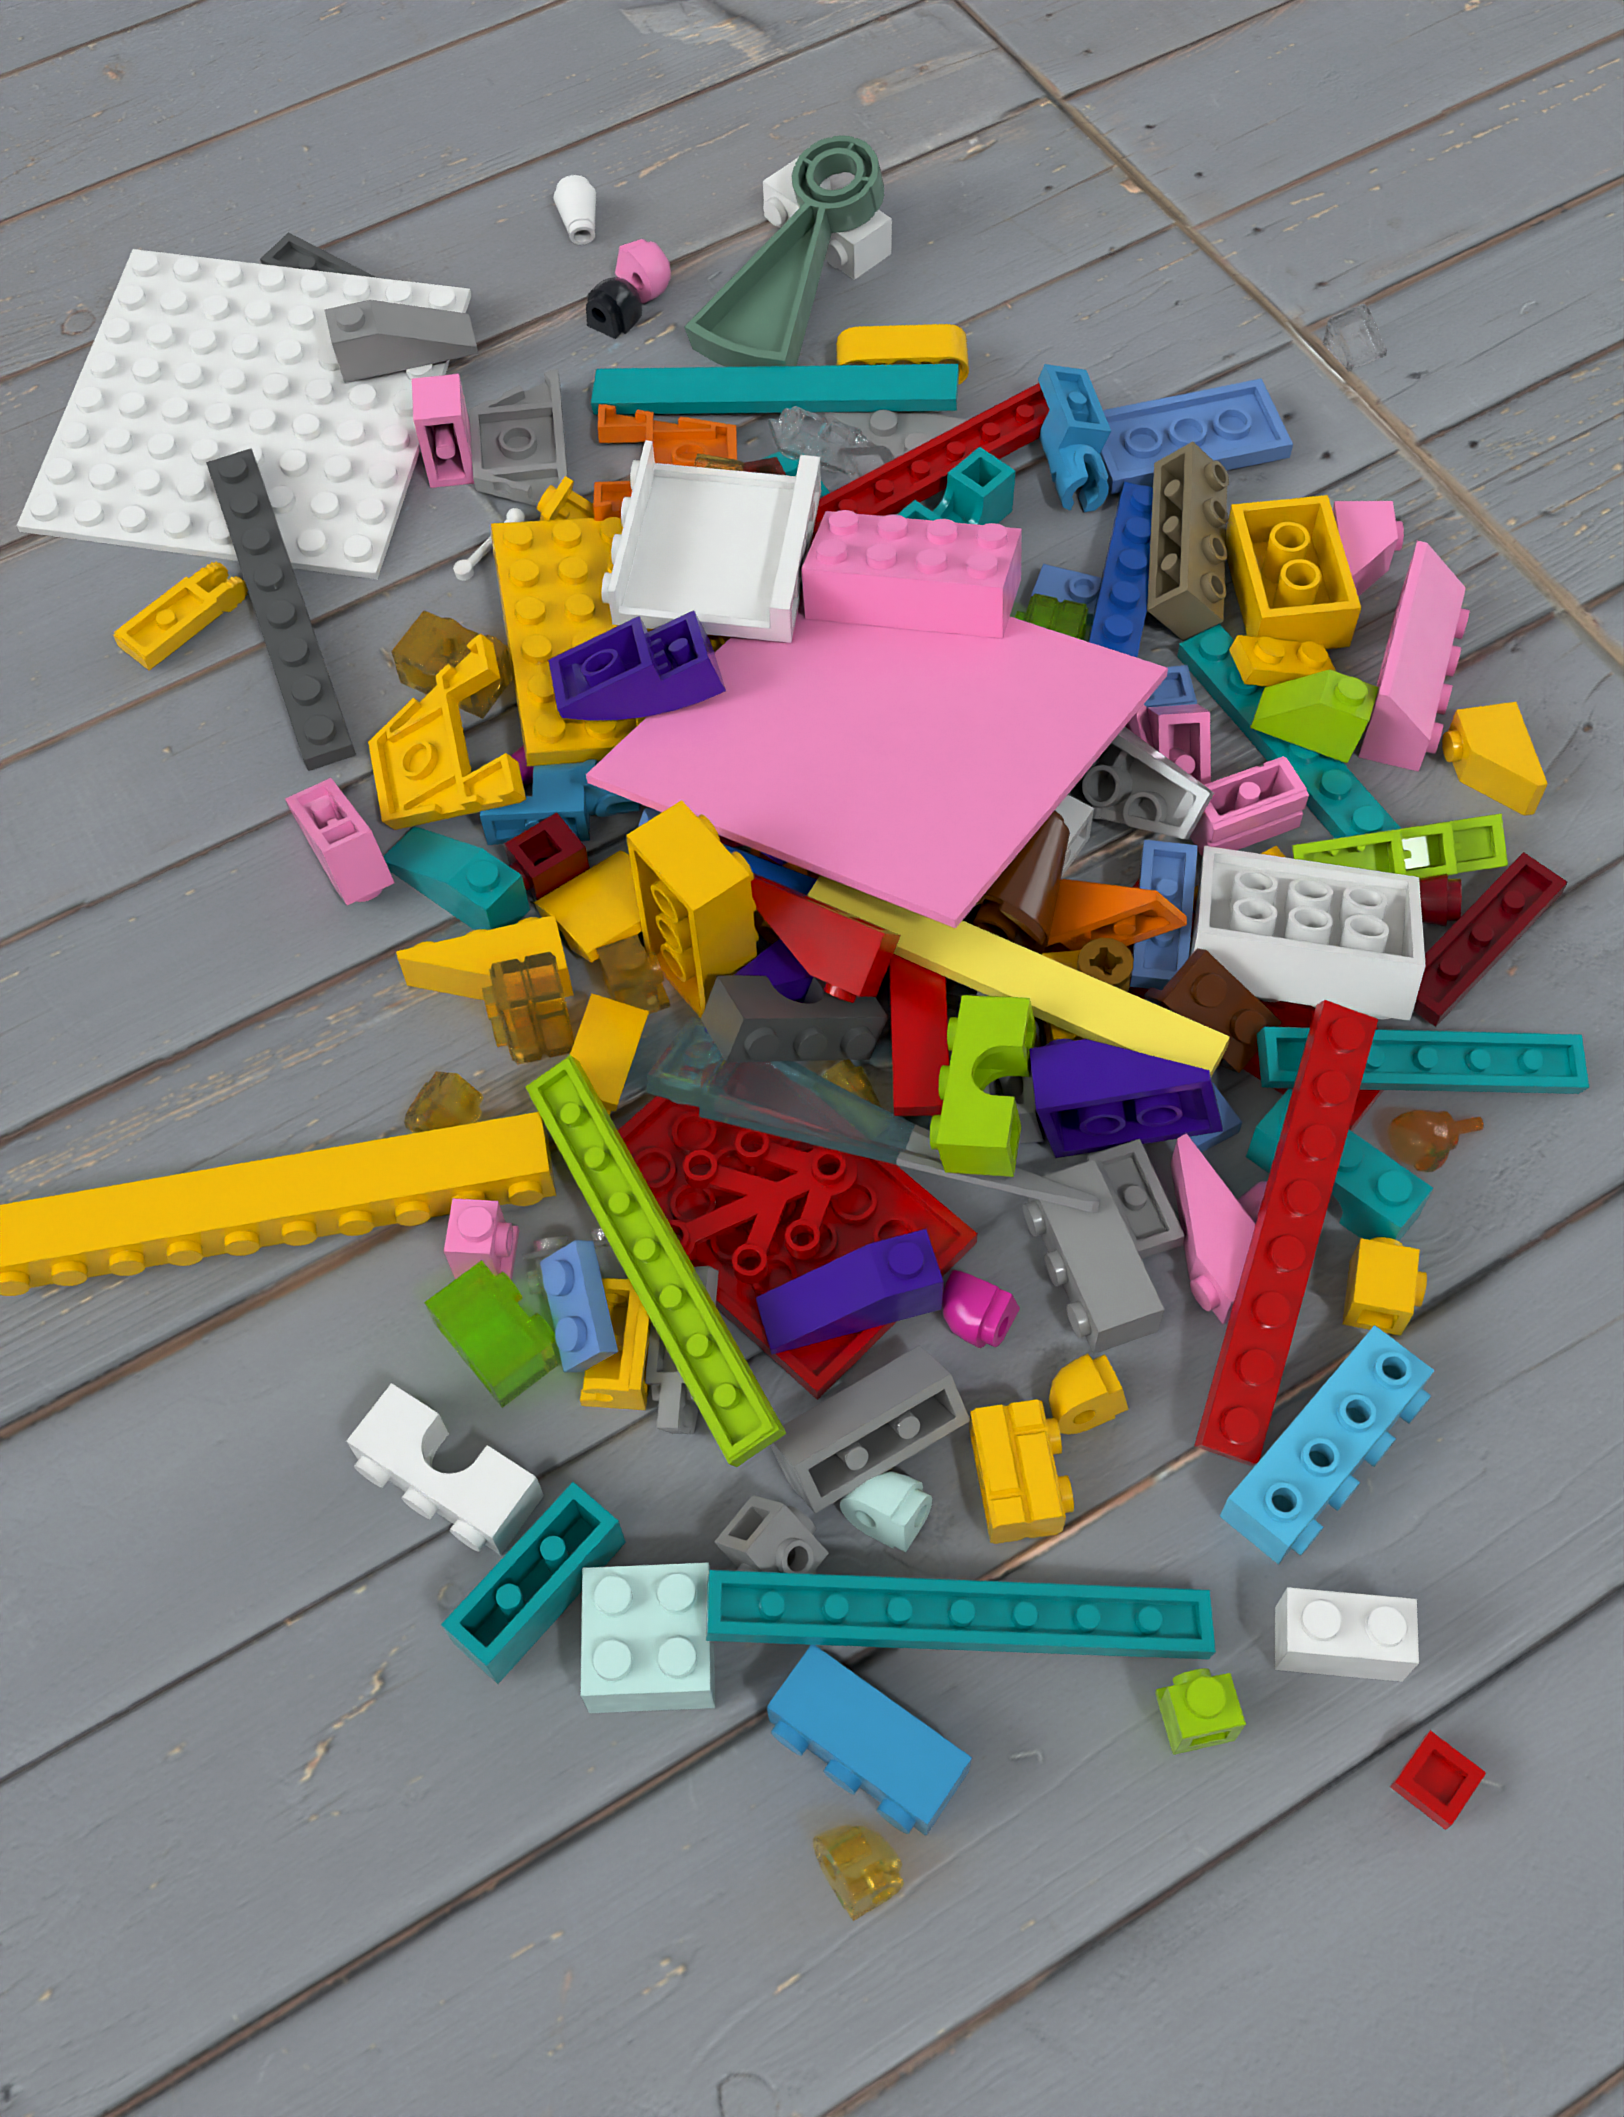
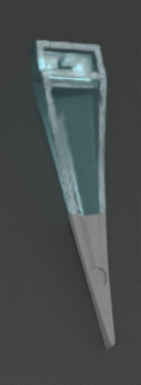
M690 1017L647 1074V1093L667 1098L674 1103L700 1107L699 1117L1098 1213L1100 1200L1096 1196L1015 1167L1014 1177L945 1173L938 1150L931 1149L929 1130L899 1116H894L893 1113L828 1081L795 1061L726 1063L703 1022L698 1018Z

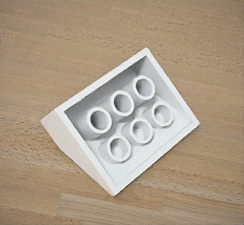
M1204 846L1189 957L1197 948L1207 950L1256 998L1265 1002L1284 1001L1310 1005L1316 1008L1317 1004L1327 1000L1377 1019L1395 1018L1410 1021L1426 966L1419 877Z

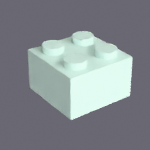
M709 1562L582 1568L581 1698L589 1713L715 1708L714 1641H706Z

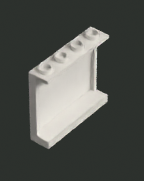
M645 440L641 459L633 460L631 466L630 486L631 490H633L631 497H624L622 501V534H615L612 541L611 559L614 565L612 573L605 572L602 581V602L609 603L612 624L621 625L640 616L646 628L655 629L694 610L708 635L791 643L803 586L801 568L811 546L821 495L820 457L800 455L796 476L655 463L653 442Z

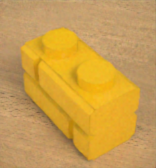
M1039 1399L1014 1402L1008 1406L1001 1404L980 1407L970 1411L968 1428L990 1543L998 1544L1018 1541L1026 1537L1030 1539L1058 1535L1060 1532H1063L1066 1520L1065 1513L1074 1512V1498L1068 1475H1057L1053 1455L1062 1453V1442L1056 1417L1046 1419L1043 1403Z

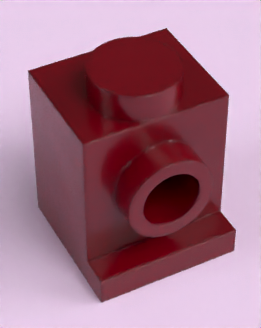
M557 812L504 843L509 861L508 866L522 875L525 890H529L536 900L590 869L586 847Z

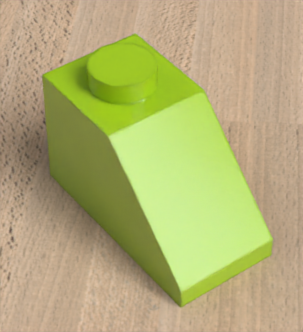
M1331 669L1265 687L1250 728L1348 763L1370 720L1379 687Z

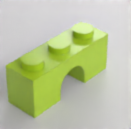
M962 995L958 1017H951L949 1020L947 1044L949 1051H952L950 1065H942L939 1074V1097L943 1100L941 1115H933L930 1125V1146L932 1150H938L945 1173L1014 1177L1022 1127L1015 1097L991 1095L983 1092V1090L992 1081L1001 1077H1029L1031 1068L1029 1049L1034 1048L1036 1024L1030 998Z

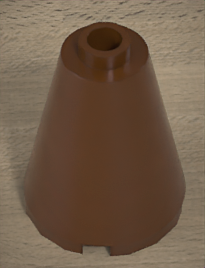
M1054 810L962 921L1038 954H1043L1049 941L1070 831L1065 825L1063 817Z

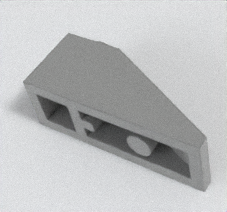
M366 300L325 309L331 343L344 383L479 354L470 316L467 313L376 300Z

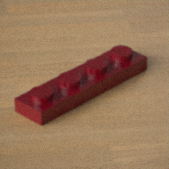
M1523 852L1425 953L1426 966L1413 1011L1436 1027L1557 900L1568 882Z

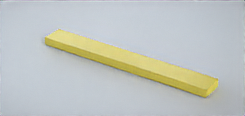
M822 875L819 876L808 893V896L901 935L894 951L895 955L988 996L1030 998L1035 1017L1084 1039L1203 1068L1210 1071L1211 1077L1228 1047L1230 1036L965 921H961L956 928H953Z

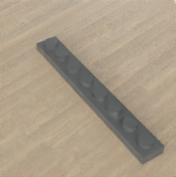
M252 448L206 462L308 771L356 756Z

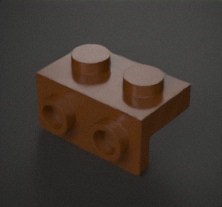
M1197 948L1162 990L1150 987L1144 994V997L1151 1003L1230 1036L1228 1047L1218 1066L1238 1073L1258 1052L1257 1033L1263 1027H1279L1282 1023L1205 949Z

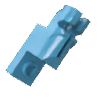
M1045 364L1038 381L1048 404L1049 412L1041 427L1039 439L1048 460L1052 481L1055 483V489L1063 508L1071 511L1074 505L1072 496L1078 487L1083 486L1079 494L1084 512L1095 511L1104 503L1109 492L1107 483L1108 473L1100 453L1111 433V429L1087 370Z
M588 759L582 763L534 766L532 796H526V800L517 804L480 811V819L487 845H503L556 812L580 841H590V815L607 817L628 812H638L641 809V804L587 783L586 774L597 765V759Z

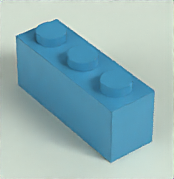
M810 1645L767 1706L769 1721L775 1725L771 1734L781 1744L800 1756L803 1755L806 1749L827 1763L823 1770L827 1777L853 1795H855L859 1788L863 1789L880 1802L876 1809L879 1815L905 1834H909L914 1827L927 1836L970 1771L971 1756L815 1645Z

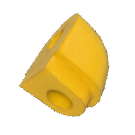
M1087 1353L1074 1359L1061 1368L1052 1381L1048 1402L1052 1418L1056 1417L1060 1433L1067 1435L1078 1434L1115 1419V1415L1129 1410L1123 1388L1105 1354L1091 1359Z

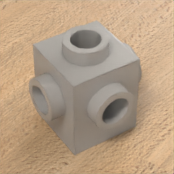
M756 1495L750 1497L714 1542L738 1567L736 1571L816 1574V1569L829 1554L813 1536L817 1528L804 1513L795 1507L786 1506L783 1503Z

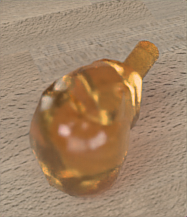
M1413 1110L1395 1117L1390 1122L1387 1133L1391 1146L1399 1160L1404 1164L1413 1165L1417 1171L1426 1173L1434 1172L1443 1166L1449 1156V1151L1456 1148L1460 1134L1480 1131L1484 1128V1123L1479 1116L1454 1121L1447 1111Z

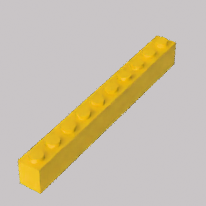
M539 1112L2 1204L0 1205V1295H22L28 1292L30 1288L50 1284L74 1286L84 1283L87 1278L107 1274L131 1276L141 1273L147 1267L164 1264L188 1266L200 1262L204 1257L226 1253L234 1256H245L257 1252L261 1247L283 1243L291 1246H302L314 1242L318 1237L340 1233L348 1236H358L369 1233L375 1227L397 1223L404 1226L420 1225L427 1222L431 1217L449 1215L453 1198L499 1201L500 1205H533L545 1197L556 1196L546 1127Z

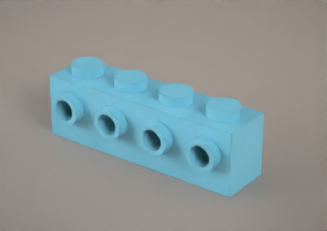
M1374 1325L1228 1497L1220 1517L1278 1565L1291 1549L1301 1556L1324 1528L1316 1521L1321 1512L1328 1504L1338 1511L1359 1486L1360 1482L1352 1476L1364 1460L1375 1467L1396 1440L1394 1436L1388 1433L1400 1417L1410 1424L1429 1401L1431 1395L1423 1390L1434 1370Z

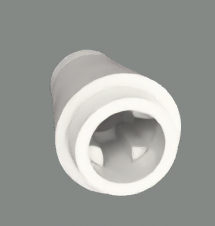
M580 175L567 176L558 182L553 197L570 240L577 245L588 244L595 238L596 191L585 177Z

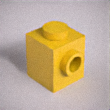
M1377 1237L1370 1240L1360 1238L1349 1262L1342 1325L1371 1330L1375 1325L1385 1333L1401 1336L1414 1314V1306L1421 1307L1425 1296L1427 1273L1418 1271L1420 1249L1403 1246L1399 1241L1386 1237Z

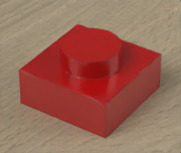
M1430 1730L1414 1750L1390 1788L1446 1830L1452 1826L1484 1778L1486 1772Z

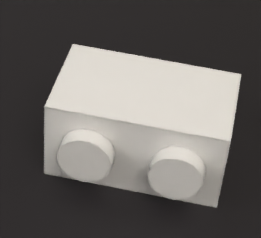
M1287 1587L1275 1607V1670L1403 1682L1419 1664L1417 1599Z

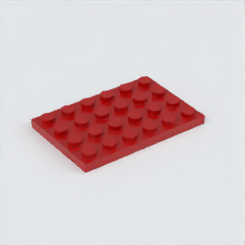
M714 1044L619 1128L618 1132L667 1220L676 1219L685 1223L742 1198L710 1187L707 1189H695L686 1182L683 1162L686 1156L695 1150L709 1151L715 1156L718 1165L775 1182L794 1174L765 1163L758 1166H747L740 1162L736 1155L735 1139L737 1134L744 1128H761L767 1133L770 1142L807 1153L817 1146L834 1144L847 1149L854 1156L858 1167L857 1181L846 1195L839 1199L831 1200L820 1229V1248L813 1257L805 1260L796 1259L788 1253L785 1245L786 1228L790 1223L801 1218L808 1196L806 1195L786 1205L767 1255L768 1271L761 1281L754 1284L743 1283L735 1277L732 1267V1255L739 1246L746 1244L755 1219L698 1244L696 1257L692 1262L694 1267L710 1266L719 1271L716 1296L717 1309L818 1400L896 1322L771 1355L756 1303V1297L867 1244L923 1229L927 1230L943 1277L977 1243L978 1233L776 1062L726 1063L716 1044ZM750 1141L743 1146V1149L748 1152H756L763 1145L757 1141ZM698 1164L692 1168L691 1172L695 1175H705L711 1168L706 1164ZM824 1165L819 1168V1171L826 1175L835 1174L839 1170L836 1165ZM806 1233L797 1234L792 1239L799 1246L808 1245L813 1240ZM676 1234L677 1238L681 1242L683 1238L680 1235ZM747 1257L741 1261L739 1266L745 1270H753L760 1265V1261L754 1257Z

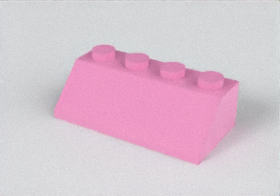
M1417 541L1396 606L1376 685L1379 687L1370 720L1365 729L1359 758L1418 772L1425 753L1435 754L1440 742L1444 724L1435 722L1436 713L1444 715L1453 685L1444 683L1445 675L1454 676L1461 653V647L1453 646L1454 638L1462 639L1470 610L1461 608L1466 587L1426 542Z

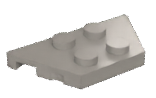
M558 369L544 373L545 382L524 392L523 388L519 385L504 392L501 397L495 400H487L469 409L472 469L476 491L537 506L542 495L550 485L558 488L565 476L568 477L561 385Z

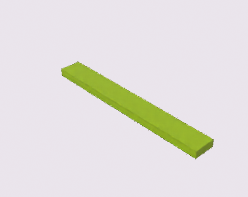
M569 1055L525 1088L728 1464L738 1467L787 1433L580 1062Z

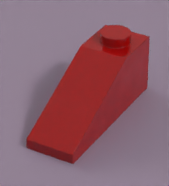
M753 873L754 879L751 881L752 898L756 904V910L809 975L827 982L824 991L851 1003H855L857 996L876 997L901 935Z

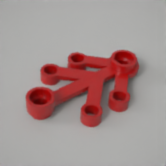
M744 1128L737 1134L735 1139L736 1155L740 1162L747 1166H758L765 1163L794 1174L775 1182L718 1165L715 1156L709 1151L695 1150L689 1153L683 1162L686 1182L695 1189H707L710 1187L742 1198L687 1223L676 1219L668 1220L675 1234L683 1238L680 1243L692 1263L696 1257L698 1244L755 1219L746 1244L739 1246L732 1255L733 1273L739 1281L746 1284L757 1283L767 1274V1255L786 1205L806 1195L808 1196L801 1218L793 1221L786 1228L785 1245L788 1253L800 1260L809 1259L819 1251L820 1229L831 1200H836L846 1195L857 1181V1162L847 1149L839 1145L825 1144L817 1146L807 1153L770 1142L767 1133L761 1128ZM750 1141H757L763 1145L756 1152H748L743 1149V1146ZM698 1164H706L711 1168L705 1175H695L691 1172L692 1168ZM824 1165H836L839 1170L835 1174L826 1175L821 1173L819 1168ZM800 1233L809 1234L813 1238L812 1242L805 1246L796 1245L792 1239ZM747 1257H754L760 1261V1265L753 1270H745L739 1266L741 1261Z

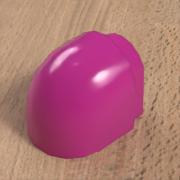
M957 1270L951 1271L942 1297L943 1317L951 1331L964 1341L978 1348H982L986 1344L996 1348L1004 1340L1020 1310L1014 1296L1009 1292L999 1289L998 1286L973 1275Z

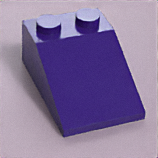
M1057 1039L1047 1043L1045 1046L1029 1049L1036 1111L1055 1158L1103 1151L1140 1139L1142 1144L1177 1139L1186 1133L1191 1137L1223 1131L1209 1070L1088 1039L1077 1041Z

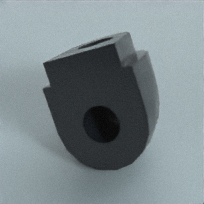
M613 277L605 279L597 284L588 294V302L586 304L587 326L616 339L621 333L626 334L642 316V304L636 287L623 278Z

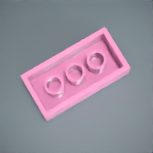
M849 510L826 511L801 568L805 619L1003 639L1021 581L1022 529L1004 527L996 523L976 525L955 523L948 519L931 521L909 519L900 515L875 516L856 514Z

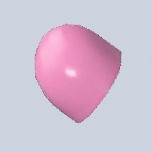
M640 239L619 247L615 274L636 287L641 303L645 304L665 291L671 279L670 262L655 242H647L644 239Z

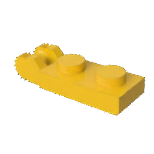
M211 562L190 578L186 576L114 631L113 637L118 647L150 671L223 614V612H231L239 603L241 604L248 595L245 581L237 576H231L230 579H227L229 570L220 562Z

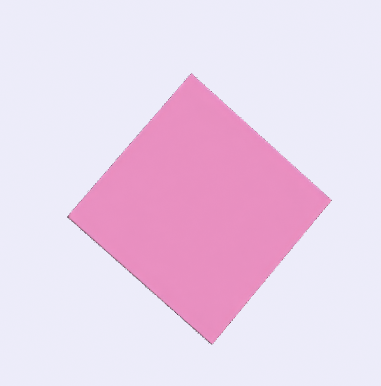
M802 586L791 643L737 637L729 638L715 652L726 689L725 692L687 707L647 716L586 774V778L589 784L660 812L665 811L682 800L696 816L700 814L705 815L714 825L720 836L956 928L1167 677L1168 668L1013 617H1009L1003 639L805 619Z

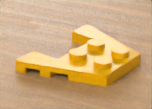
M482 634L474 637L466 645L471 652L455 668L448 663L435 676L437 685L420 702L413 697L368 741L381 819L383 823L394 830L517 804L526 800L519 763L507 753L479 769L471 771L458 703L500 679L494 645Z

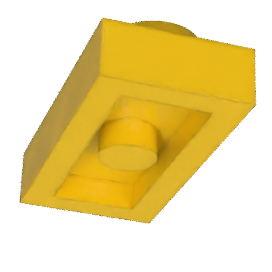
M1237 635L1229 649L1244 684L1269 687L1329 669L1336 671L1324 645L1311 641L1296 642L1274 639L1267 636Z

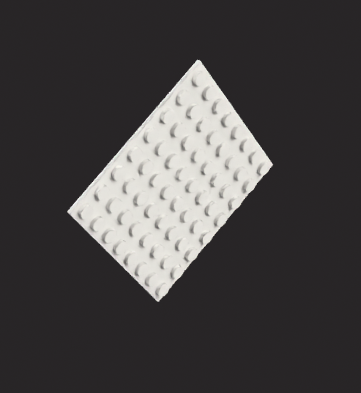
M133 249L17 523L18 530L24 533L238 561L206 462L252 448L292 567L294 569L378 580L421 450L413 420L412 378L445 375L450 360L344 383L331 343L325 309L366 300H376L466 313L471 299L470 289Z

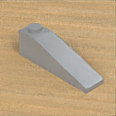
M1124 727L1068 795L1093 807V818L1104 819L1125 824L1129 827L1181 839H1189L1212 799L1214 792Z

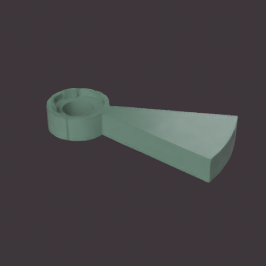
M846 135L828 137L812 144L810 148H807L799 156L791 175L792 186L799 209L684 326L693 350L725 367L797 366L831 234L846 232L860 227L875 215V212L879 210L883 203L884 182L879 160L875 151L872 150V147L867 142ZM843 172L855 175L850 184L841 189L827 190L820 187L821 183L832 175Z

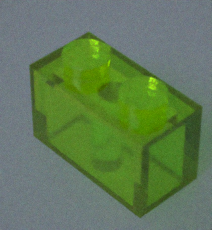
M481 1260L424 1303L437 1329L503 1408L558 1366L552 1344L556 1342L555 1333L539 1313L536 1312L529 1317L518 1304L523 1299L521 1293L503 1271L494 1276Z

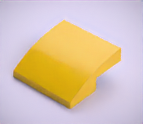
M622 850L534 902L541 917L555 915L558 930L563 933L570 949L591 963L642 932L630 856Z

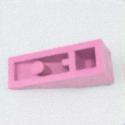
M332 778L285 798L289 809L319 862L346 905L354 902L369 901L377 897L383 888L395 883L372 830Z
M1186 1133L1177 1138L1170 1165L1180 1226L1185 1235L1183 1244L1190 1288L1199 1305L1206 1311L1212 1310L1220 1322L1225 1324L1229 1322L1256 1224Z

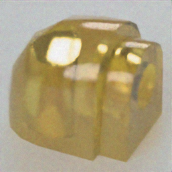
M436 1071L430 1081L424 1084L410 1105L404 1120L405 1127L413 1133L476 1123L482 1115L479 1106L484 1097L458 1073Z
M845 1824L829 1829L813 1838V1848L819 1865L839 1902L847 1910L852 1921L888 1901L903 1887L904 1880L899 1874L903 1865L902 1861L893 1847L880 1833L862 1825Z

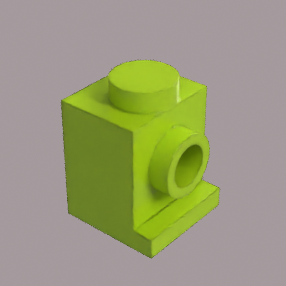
M1208 1668L1195 1669L1173 1677L1174 1685L1156 1689L1155 1694L1173 1755L1233 1742L1246 1725L1231 1673L1211 1676L1210 1669Z

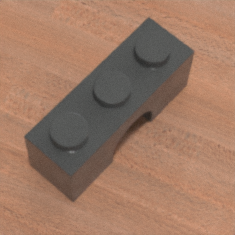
M717 975L701 1021L726 1063L870 1060L888 1020V1016L875 997L857 996L855 1003L839 999L826 993L824 988L827 982L813 977L803 1003H799L781 995L773 987L767 976Z

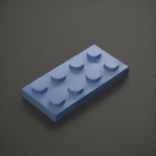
M1262 378L1103 410L1111 433L1100 455L1108 473L1107 483L1111 494L1120 493L1124 481L1140 486H1153L1154 463L1192 441L1213 461H1219L1226 471L1290 458L1293 447L1289 434Z

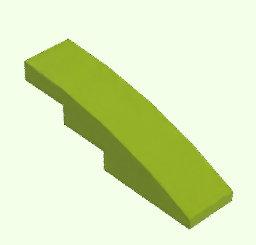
M1502 813L1292 845L1293 859L1419 878L1446 873L1448 875H1455L1463 872L1508 866Z

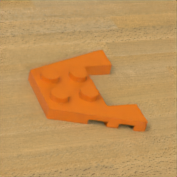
M599 404L597 426L599 443H633L649 440L653 442L655 463L738 471L736 425L682 416L679 417L678 424L654 420V414L650 411L637 409L635 417L616 414V406ZM630 481L594 482V521H604L610 517L621 518L623 498L631 497L633 491L631 490Z

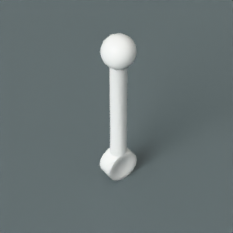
M512 508L507 512L504 523L524 522V513L518 508ZM491 536L467 560H459L454 564L453 569L457 579L465 581L472 578L474 575L473 567L493 548Z

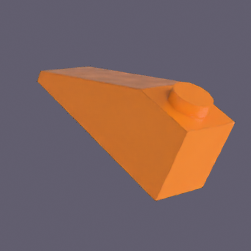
M1062 879L1060 881L1048 945L1043 953L1081 950L1085 944L1098 938H1113L1122 942L1125 946H1129L1186 926L1187 916L1156 890Z

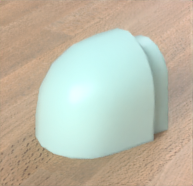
M890 1471L867 1480L854 1491L844 1496L840 1502V1508L847 1520L858 1530L891 1548L895 1546L906 1552L929 1515L932 1506V1496L923 1492L922 1482L910 1476Z

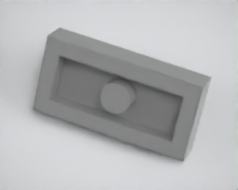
M1140 1139L1087 1156L1086 1162L1093 1159L1096 1160L1141 1259L1183 1245L1185 1235Z

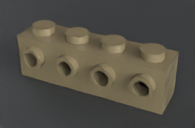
M1193 441L1155 462L1153 479L1147 611L1183 641L1224 621V598L1226 596L1224 583L1225 560L1227 559L1226 523L1228 521V513L1226 508L1229 477L1224 466L1217 460L1213 461Z

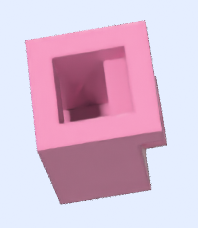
M453 1198L444 1254L454 1278L512 1283L519 1237L518 1226L505 1222L499 1201Z

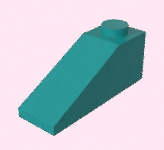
M414 826L383 856L391 873L473 930H491L516 924L530 911L522 875L483 848Z

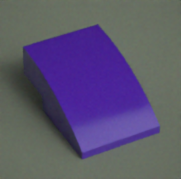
M694 610L649 632L641 617L638 616L548 660L557 710L562 718L594 721L647 717L687 707L726 691L711 641Z

